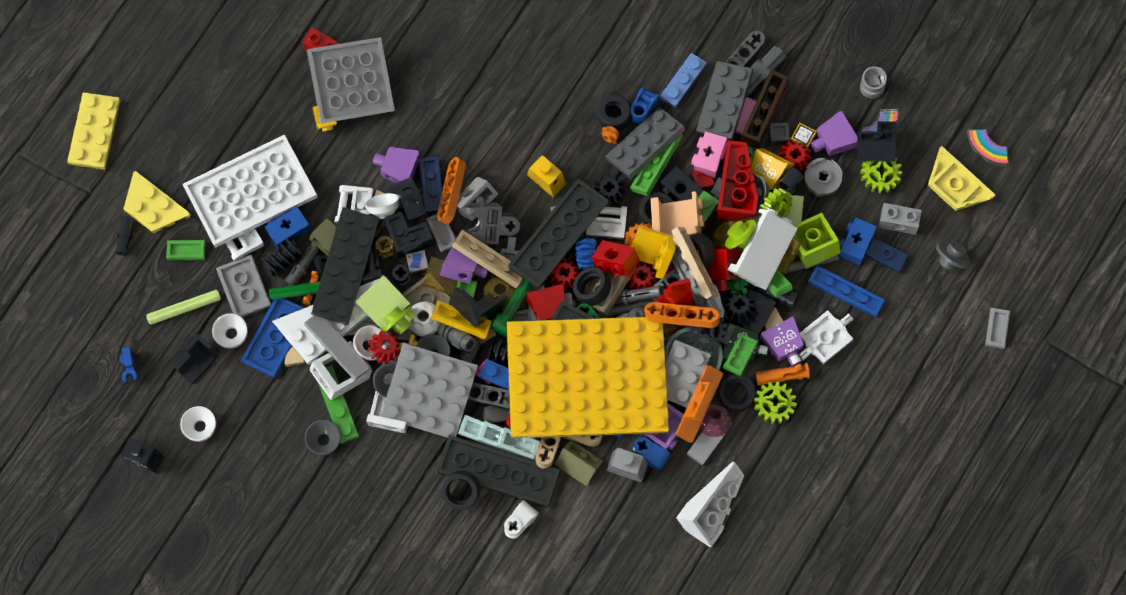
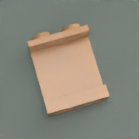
M696 191L692 192V199L661 204L658 197L651 198L652 230L673 235V229L685 227L689 236L702 234V227L704 226V218L700 212L703 209L702 198L698 197Z

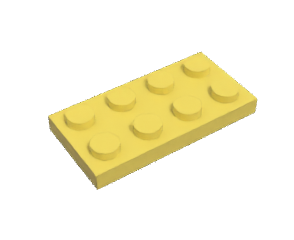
M90 93L82 94L67 160L69 165L106 169L121 101L120 98Z

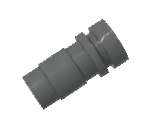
M443 323L439 326L438 335L462 351L463 349L470 352L475 348L476 339L467 332Z

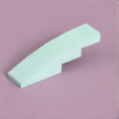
M464 415L457 433L474 441L534 460L540 441L532 438H511L510 429L501 428L486 421L482 422L467 415Z

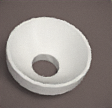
M392 193L380 194L365 202L367 211L379 219L393 215L400 205L399 196Z
M429 302L414 304L411 311L415 314V317L410 321L412 325L409 329L414 334L422 337L437 332L441 322L431 319L435 305ZM420 312H427L429 318L426 321H420L417 318Z
M236 314L222 315L213 325V338L224 348H236L247 337V325ZM229 329L237 331L235 338L229 339L226 337Z
M369 325L360 328L356 332L353 339V348L361 358L369 361L378 359L377 357L371 359L374 353L366 351L363 348V342L373 340L372 336L382 331L380 328Z
M201 406L188 409L181 418L180 426L182 433L189 440L195 442L209 439L216 429V419L213 413ZM199 421L206 424L205 429L201 432L195 430V424Z

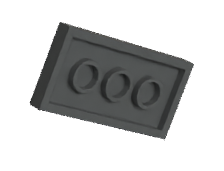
M717 61L696 129L697 133L704 135L706 131L733 141L754 70L752 68Z
M659 107L612 149L605 158L629 179H632L682 134L685 128Z

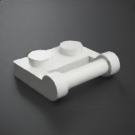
M341 185L339 188L341 194L338 214L335 216L334 222L338 224L341 210L343 207L346 208L348 194H353L351 210L370 215L365 207V202L373 197V188Z
M604 207L600 214L621 215L620 219L596 217L586 231V237L624 240L627 207Z
M256 229L238 236L243 246L240 250H238L233 240L226 242L232 253L233 261L241 259L264 246Z

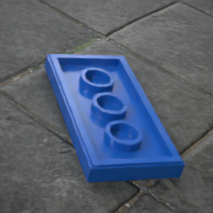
M285 298L274 299L244 353L241 363L275 379L285 362L288 351L293 346L272 321L304 309V307Z

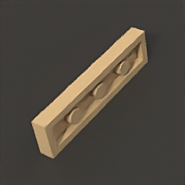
M685 227L673 229V241L680 247L682 251L681 256L685 263H688L691 269L690 274L697 281L701 296L705 299L716 298L719 294Z
M464 230L460 232L452 245L453 248L515 288L518 287L523 279L508 268L510 260Z

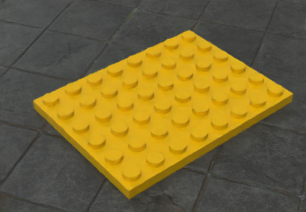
M646 317L507 322L511 438L669 432L663 323L648 321Z

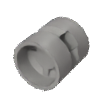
M870 67L864 71L860 90L865 97L875 99L883 93L887 81L885 71L879 67Z

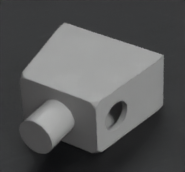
M616 448L612 453L607 471L642 483L648 463L641 455Z

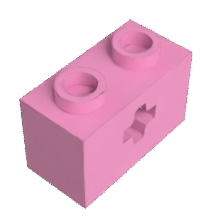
M705 131L704 137H700L697 148H700L699 152L694 154L691 164L694 165V171H699L709 177H716L721 162L720 156L724 144L727 142L726 137Z

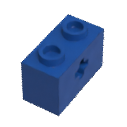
M298 207L286 211L278 219L270 220L265 226L267 233L279 250H281L280 243L285 246L287 245L286 238L290 241L296 240L311 231L308 222Z
M855 218L853 223L849 222L845 233H848L846 240L842 239L839 244L841 250L839 257L860 265L877 226ZM855 238L859 239L857 244L853 242Z

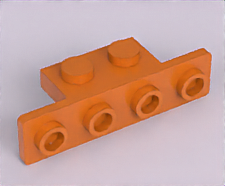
M710 365L705 366L676 431L677 436L689 443L693 442L723 376L722 372Z

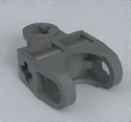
M479 202L468 204L464 207L465 213L474 214L478 218L476 226L465 232L484 244H499V235L512 236L520 229L519 221L511 213L502 212V206L499 203Z

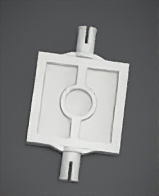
M827 310L800 332L801 339L806 345V349L798 354L801 360L804 361V359L812 354L823 365L853 341V338L845 328L848 323L853 321V318L847 314L839 321Z

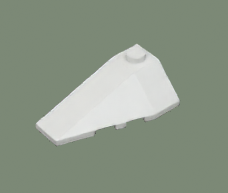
M735 462L730 463L697 493L676 517L685 531L709 547L713 546L722 533L724 518L731 511L729 508L731 500L736 497L744 474Z

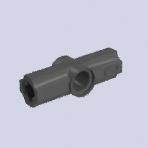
M774 46L762 59H758L751 66L754 72L747 92L748 97L761 83H765L770 70L774 71L786 59V55L779 47Z

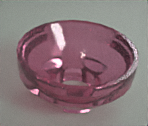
M710 403L699 429L702 433L711 437L722 436L732 426V415L724 405ZM712 411H718L721 417L713 419L709 414Z

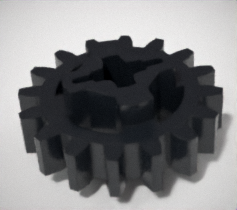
M721 317L720 323L709 330L710 335L707 333L703 334V327H698V332L694 334L695 326H686L685 328L690 329L686 336L692 337L689 343L695 342V348L702 346V351H705L706 347L712 351L713 345L719 348L720 344L718 342L726 341L722 336L728 335V332L724 331V328L728 325L722 324L725 318ZM717 327L720 328L718 337L715 335ZM704 337L708 338L711 343H703L699 340Z

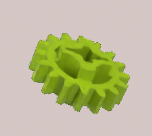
M896 161L863 162V169L860 171V174L863 175L861 181H867L865 187L872 186V192L878 189V192L881 193L882 189H885L888 193L890 187L895 189L896 183H899L901 180L899 178L902 175V171L899 170L901 164H895ZM880 167H881V171H882V173H883L882 178H881V175H880V172H879Z
M781 188L778 190L774 189L773 193L769 192V196L764 198L765 203L761 204L760 207L763 210L770 208L778 212L777 216L780 218L782 216L786 217V214L790 213V207L792 206L790 202L793 198L790 197L791 194Z
M779 381L776 382L775 386L769 382L767 388L762 385V392H756L759 398H754V402L758 403L754 409L760 410L758 417L764 415V422L771 419V424H774L775 420H778L779 424H781L782 418L789 420L788 414H794V410L791 408H796V403L792 402L796 399V396L790 395L792 389L786 390V384L782 387L779 386ZM773 391L771 395L765 396L768 392ZM774 399L777 400V406H773ZM764 407H767L768 410L770 411V413H768V412L764 409ZM781 409L785 410L783 413L777 414Z

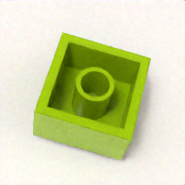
M822 213L793 225L798 229L790 243L806 269L841 253L839 240Z

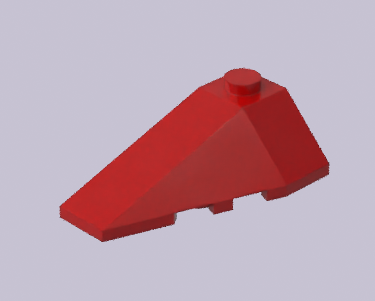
M728 140L717 219L739 221L756 216L758 193L756 191L747 143Z
M690 278L670 283L663 291L664 295L657 297L658 303L693 306ZM671 311L667 315L669 317H674L678 313L675 311ZM690 313L686 317L693 319L694 314Z

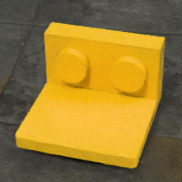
M640 226L631 247L635 248L640 261L654 265L656 278L663 279L675 252L673 235Z

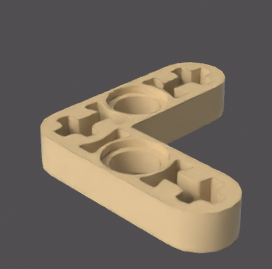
M592 435L585 437L562 436L563 438L593 447L598 446L602 441V435H596L594 440L591 439ZM542 437L535 460L538 467L545 469L552 465L562 437ZM553 438L556 443L549 446L545 443V440ZM546 450L548 451V455L545 462L541 461V459L544 457Z

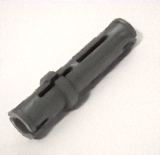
M313 242L306 249L305 255L300 258L297 264L295 263L292 266L291 273L284 280L288 286L297 285L319 253L320 249Z
M658 285L630 291L625 289L621 292L614 305L622 303L628 305L634 301L663 296V286Z

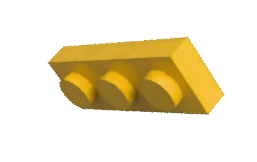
M439 300L431 316L433 320L482 339L486 338L492 322L486 320L475 328L453 306Z

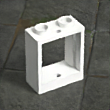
M349 341L348 344L353 348V343ZM330 353L313 361L310 367L311 373L330 400L369 380L372 373L371 365L368 361H365L370 366L368 372L356 381L351 377L337 385L324 366L334 360Z

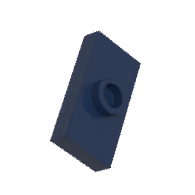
M874 238L865 256L899 273L908 254Z

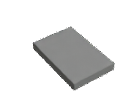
M252 254L216 268L233 314L245 318L270 308L271 303Z

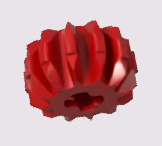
M798 140L795 141L794 145L789 141L787 146H782V152H779V156L794 163L793 168H797L801 172L802 167L807 168L808 161L811 160V156L808 155L810 149H804L805 143L798 145Z
M564 258V263H560L550 275L552 277L550 283H555V286L563 284L564 291L567 286L572 290L574 280L579 274L580 268L574 266L575 262L573 260L568 264L567 259ZM564 272L565 274H568V277H565L561 273Z
M638 262L636 270L627 282V284H631L629 289L653 287V284L655 285L658 282L656 272H653L654 266L647 268L648 263L644 262V265L641 266L640 262ZM640 275H642L643 278H645L644 281H641V278H639Z
M380 331L379 334L372 336L373 340L368 341V344L371 346L368 352L374 353L371 359L377 357L378 363L384 360L385 364H388L390 360L394 361L397 358L396 355L400 354L401 350L398 347L401 343L395 342L397 336L392 338L391 331H388L386 335L384 331Z

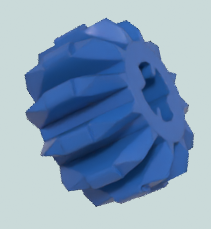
M594 238L579 239L576 243V261L580 269L595 267L592 255L598 246Z

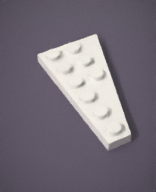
M377 280L360 286L356 297V301ZM356 301L348 325L326 319L342 337L369 317L356 304ZM313 305L272 321L308 365L327 351L304 326V323L314 316L311 314Z

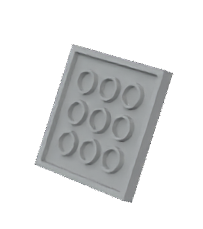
M381 37L307 49L320 124L395 111Z
M403 342L381 417L404 421L408 426L447 438L449 435L456 437L478 365Z

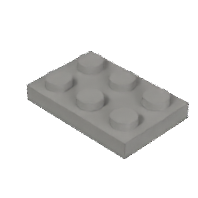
M677 340L674 341L665 363L667 400L687 408L711 354Z

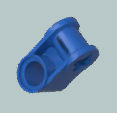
M644 86L640 89L631 106V120L633 123L640 125L649 117L659 101L660 94H654L646 90ZM641 111L643 114L636 115L635 112Z
M645 437L637 438L632 447L633 453L643 456L648 465L658 471H661L671 455L666 449ZM642 443L645 444V449H642V451H640L638 449L639 445L641 446Z

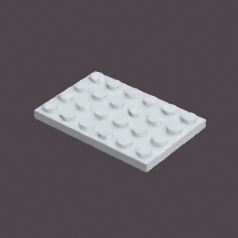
M285 135L183 184L215 248L283 215L288 210L318 198Z

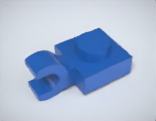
M130 347L122 348L123 355H120L121 365L126 368L122 374V380L126 384L128 383L127 377L133 375V379L136 382L138 381V375L135 372L133 351Z

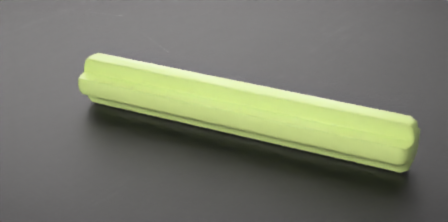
M214 290L147 314V320L149 324H154L219 301L221 299L218 290Z

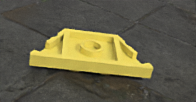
M940 147L928 186L947 204L957 211L995 197V194L945 148Z
M134 171L124 211L152 233H155L164 227L175 224L178 220L187 219L191 216L178 203L138 172Z

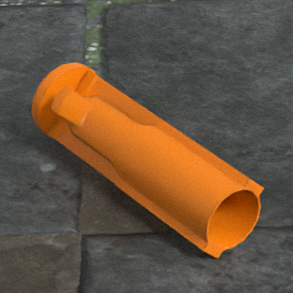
M807 363L805 365L798 364L794 367L755 372L757 385L792 379L803 380V377L810 379V370Z

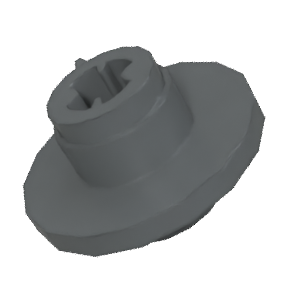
M940 240L937 243L936 249L940 254L939 262L944 268L953 270L955 267L964 269L970 265V258L966 254L967 251L963 245L956 241L949 242L946 240Z

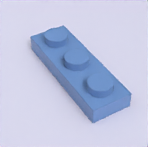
M691 53L662 92L660 99L676 108L706 67L707 62Z

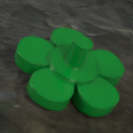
M739 276L733 278V282H728L729 290H732L731 293L739 295L738 293L741 290L743 295L748 292L745 286L749 282L741 279Z

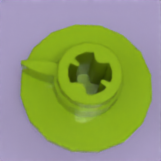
M751 219L744 223L743 221L735 223L727 232L729 237L725 242V246L728 249L739 246L744 250L756 229L757 222Z
M397 306L384 318L388 325L382 331L385 333L392 328L400 336L412 325L410 321L415 317V314L411 311L413 308L409 306L402 312Z

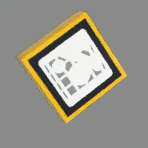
M799 123L791 137V141L795 143L798 140V145L805 143V148L808 149L816 131Z

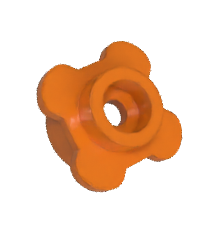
M612 126L603 127L601 132L603 139L609 143L616 144L619 132Z

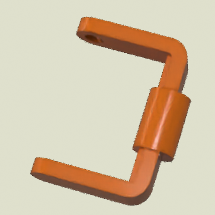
M312 271L310 283L318 282L319 273ZM314 294L306 295L303 298V303L310 305Z

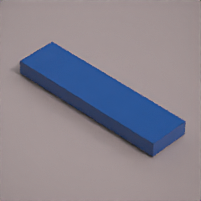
M816 265L808 280V284L874 317H877L885 302V299Z

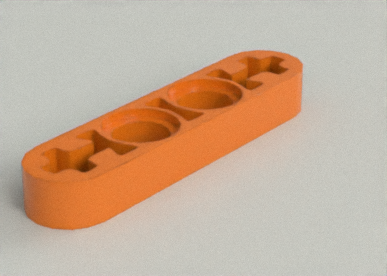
M458 157L453 158L449 163L437 213V220L446 225L455 216L466 168V162Z
M658 302L648 303L644 308L645 317L651 322L714 328L720 323L719 312L714 308ZM671 311H675L678 313L674 317H669L667 315ZM690 313H695L697 315L693 319H689L686 317Z

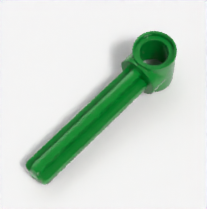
M524 279L521 280L504 311L497 313L492 319L490 325L492 330L507 337V322H514L512 318L529 291L530 283Z
M320 282L269 289V296L274 300L315 294L318 291Z

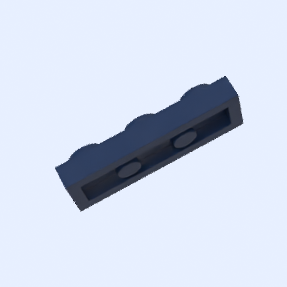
M438 156L419 158L426 214L438 213L442 195Z

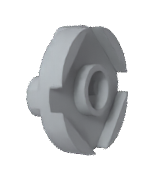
M825 158L815 159L809 163L805 171V185L818 197L831 195L839 189L842 183V170L833 160L830 161ZM820 173L828 175L826 181L819 179Z

